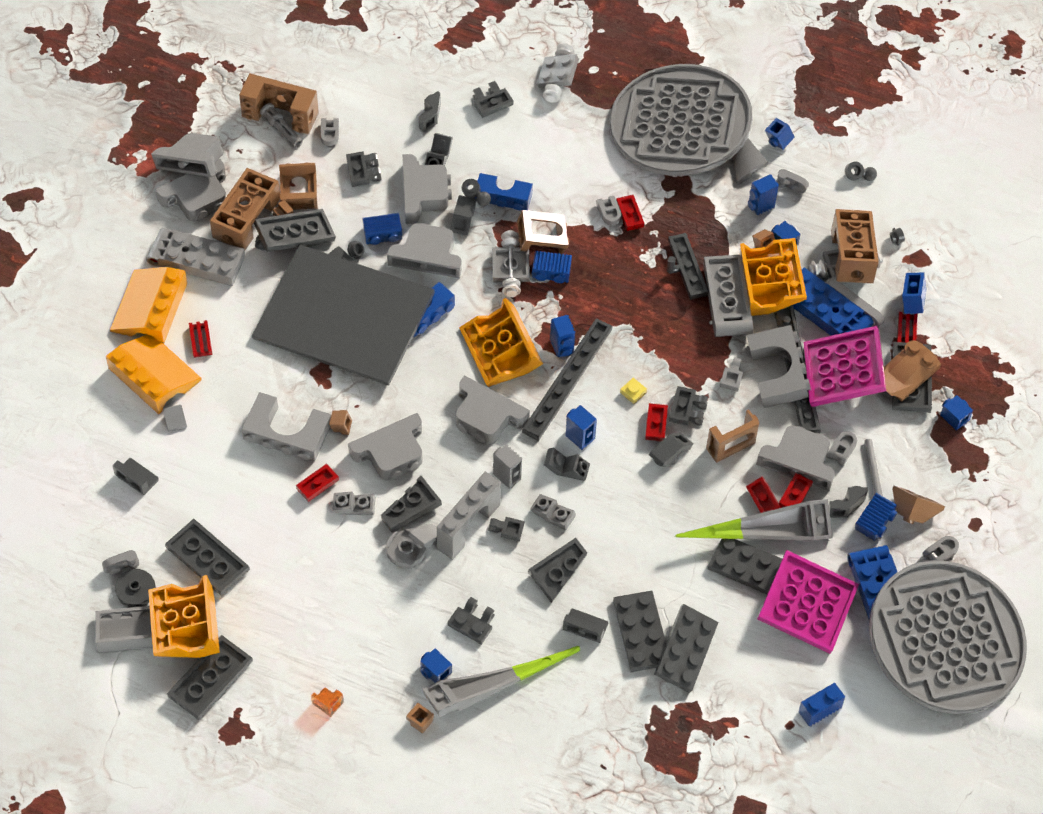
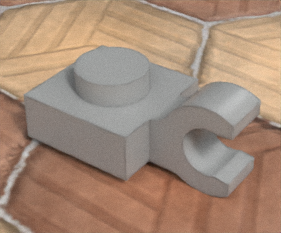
M734 358L731 369L725 367L720 387L738 392L743 377V372L739 371L741 359Z

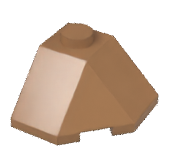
M893 485L892 491L894 502L897 505L896 511L908 523L914 524L916 521L923 524L945 509L944 505L932 499Z

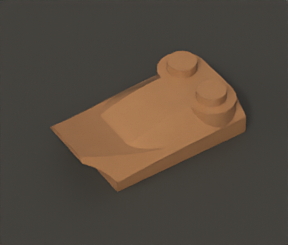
M918 341L907 342L905 348L884 366L886 392L890 396H895L901 402L940 369L941 363L937 356Z

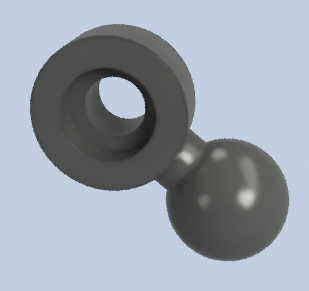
M856 161L847 164L845 167V175L850 180H857L863 176L865 180L873 181L877 177L875 168L867 167L864 169L863 165Z
M467 179L463 182L461 189L467 198L476 197L477 203L481 206H487L490 203V194L481 192V187L477 180ZM473 185V188L468 189V186Z

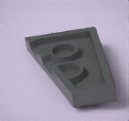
M420 476L417 482L412 487H409L405 494L381 515V519L392 533L442 505V502L425 479Z
M574 538L528 569L530 576L551 603L587 556V551L577 538Z

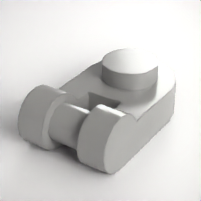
M321 118V141L326 146H333L339 140V118H333V120Z
M786 169L778 171L776 182L780 188L787 187L795 193L806 192L809 182L805 178Z
M609 196L605 200L602 198L596 200V206L600 211L603 221L608 225L618 224L621 220V211L615 196Z
M849 431L842 432L833 443L826 457L831 460L834 458L839 461V464L844 466L856 447V435ZM841 449L842 451H844V453L841 454L837 452V450Z
M945 536L925 549L922 554L931 561H947L957 553L959 542L952 536ZM939 551L941 555L937 556L935 552Z
M133 550L115 555L102 562L104 572L110 575L117 574L122 569L128 567L135 569L139 566V559Z

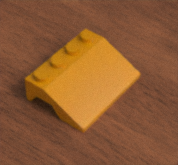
M795 238L773 240L763 248L750 249L744 243L740 244V254L751 316L771 314L807 300Z
M170 267L134 270L110 332L131 337L136 333L151 335L164 344L187 286L186 272Z
M507 298L502 300L501 308L490 315L476 316L459 327L487 387L526 375L543 365L516 307Z
M144 335L121 344L106 355L108 368L158 414L162 412L166 402L177 393L185 394L202 380L198 374L167 346L151 335Z
M207 575L202 576L199 584L181 588L169 584L148 590L154 656L201 658L220 653L214 589Z

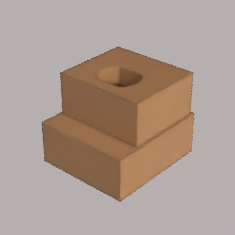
M285 200L279 202L278 207L273 209V216L294 213V210Z
M766 229L752 236L755 248L766 247L775 240L774 234Z
M332 410L329 425L333 432L349 435L352 419L348 411Z
M419 703L406 716V720L410 722V725L422 734L430 726L434 718V714ZM419 718L424 719L422 723L418 721Z

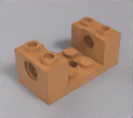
M249 73L239 94L242 117L259 121L262 107L272 103L274 108L291 113L293 117L292 129L298 133L309 134L319 113L316 90Z
M246 168L210 220L212 238L232 246L244 248L245 251L254 238L252 224L255 219H257L263 208L272 211L280 200L279 181ZM243 201L249 202L247 205H241L240 203Z
M835 209L831 236L832 243H838L839 251L835 267L836 281L874 283L879 261L872 211Z

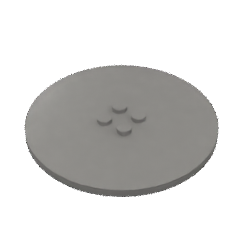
M695 64L663 66L640 75L620 92L611 109L610 130L614 144L620 153L628 161L644 170L668 176L699 174L724 164L743 147L752 128V106L747 93L741 85L732 77L717 69Z
M942 560L912 564L894 574L884 584L872 605L869 619V635L873 653L880 668L900 692L926 708L950 714L975 713L1001 701L1013 689L1021 677L1027 654V640L1021 617L1007 594L990 578L971 567Z

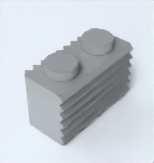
M505 445L502 448L499 447L493 453V474L508 488H511L521 480L522 457H519V454L514 452L511 447Z

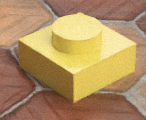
M633 377L620 389V393L635 404L647 393V388Z

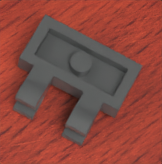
M496 81L488 83L490 95L484 96L480 87L473 90L474 106L482 118L514 104V100L506 88L500 90Z
M364 151L346 154L352 187L370 184L369 180H382L380 167H377L379 166L377 153L364 155ZM366 165H368V166H370V167H375V168H372V169H368V170H367Z
M677 386L669 422L688 425V422L691 421L695 425H702L704 412L692 411V407L695 405L699 409L706 410L708 397L696 395L695 389Z
M470 597L464 609L457 607L447 624L449 627L482 645L492 630V625L489 623L495 616L493 614L495 610L487 606L481 619L472 615L478 606L476 604L478 600Z

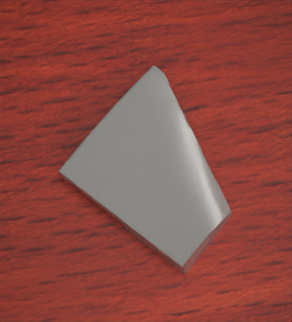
M749 138L738 153L732 157L734 160V171L736 172V183L740 184L752 178V173L766 167L768 163Z

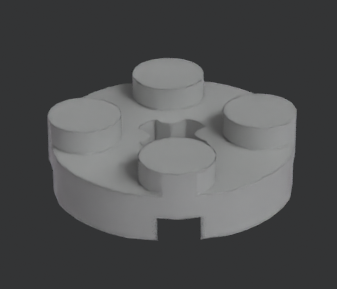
M413 529L396 531L387 540V557L397 566L412 569L425 557L426 547H417L412 543L413 539L408 536ZM410 545L409 551H403L401 548L402 546Z

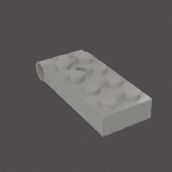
M162 228L159 230L146 260L152 266L180 269L189 275L233 286L245 259L244 248L173 229L170 231Z
M741 254L704 257L703 268L715 337L753 334V321Z

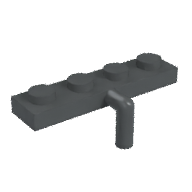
M687 234L669 236L668 242L674 257L668 258L667 272L669 274L680 272L690 300L708 296L707 286Z

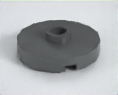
M131 569L124 572L115 584L116 596L122 604L124 603L128 607H141L148 604V590L156 588L152 575L141 569Z

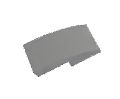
M353 491L334 493L332 510L341 514L374 515L376 497L374 494L354 495Z
M539 494L530 508L533 513L542 519L567 530L576 516L574 510L558 505L557 500Z
M425 524L412 530L408 536L413 539L412 543L417 547L430 548L434 541H437V527L433 524Z

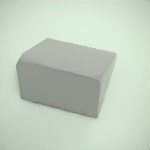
M181 404L163 409L168 432L187 427Z

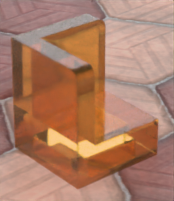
M323 688L318 695L316 693L311 695L312 704L330 717L344 703L343 694L337 689L332 693L327 688Z

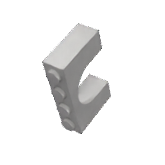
M788 325L747 335L753 360L770 356H783L792 363L789 371L782 377L758 383L764 408L809 398L807 390H811L809 380L804 379L803 375L807 374L805 363H800V358H803L801 347H796V343L799 342L797 331L793 332L792 326Z
M259 392L242 427L243 439L252 444L257 443L268 449H276L284 454H292L303 460L315 462L329 432L331 414L313 409L306 425L301 431L293 435H282L270 427L278 409L277 397Z
M486 471L479 477L437 526V550L452 560L465 546L466 530L477 512L489 518L500 506L501 481Z

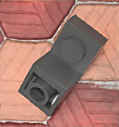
M439 91L428 95L424 99V110L426 112L419 116V128L422 132L438 124L441 105Z
M435 133L431 151L427 152L425 165L445 166L450 154L453 137Z
M458 196L450 227L453 233L468 236L476 206V198Z
M680 432L669 434L649 453V456L659 466L671 465L680 452L690 450L694 443Z
M553 447L547 451L544 466L556 475L585 481L590 463L578 454L566 457Z
M848 487L845 497L846 501H830V518L848 517L865 501L868 487Z

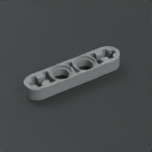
M829 278L825 281V283L863 309L864 314H868L873 319V326L879 328L884 323V316L843 284L836 281V279Z

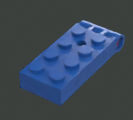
M805 267L802 269L807 300L794 304L793 308L830 336L869 328L874 325L873 319L868 314H864L863 309Z
M887 545L847 554L848 564L855 582L859 584L858 591L868 619H870V612L877 594L884 584L897 573Z

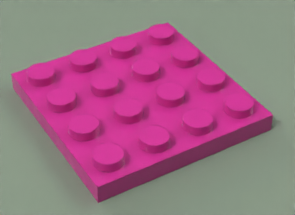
M877 326L803 342L807 379L811 390H808L811 407L886 391L880 335Z
M786 550L757 620L831 654L859 584Z

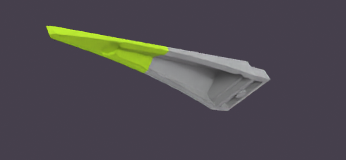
M828 499L807 501L675 535L678 538L794 541L833 538Z
M580 646L500 670L440 680L422 688L439 717L455 710L460 712L579 652Z

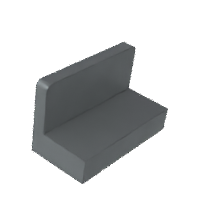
M129 458L124 464L117 460L112 465L114 474L142 495H145L159 481L158 476L132 458Z
M573 608L570 610L569 615L566 614L563 621V630L601 643L608 626V621Z

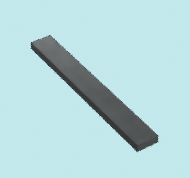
M793 305L774 312L778 328L791 325L793 332L797 331L799 342L796 343V347H801L803 358H800V363H805ZM784 357L788 372L792 363ZM809 398L794 401L799 426L814 433H821L816 406L811 407Z
M597 318L595 319L523 427V434L537 441L541 439L607 339L613 326Z

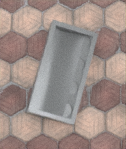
M150 606L95 611L96 647L98 653L153 648Z

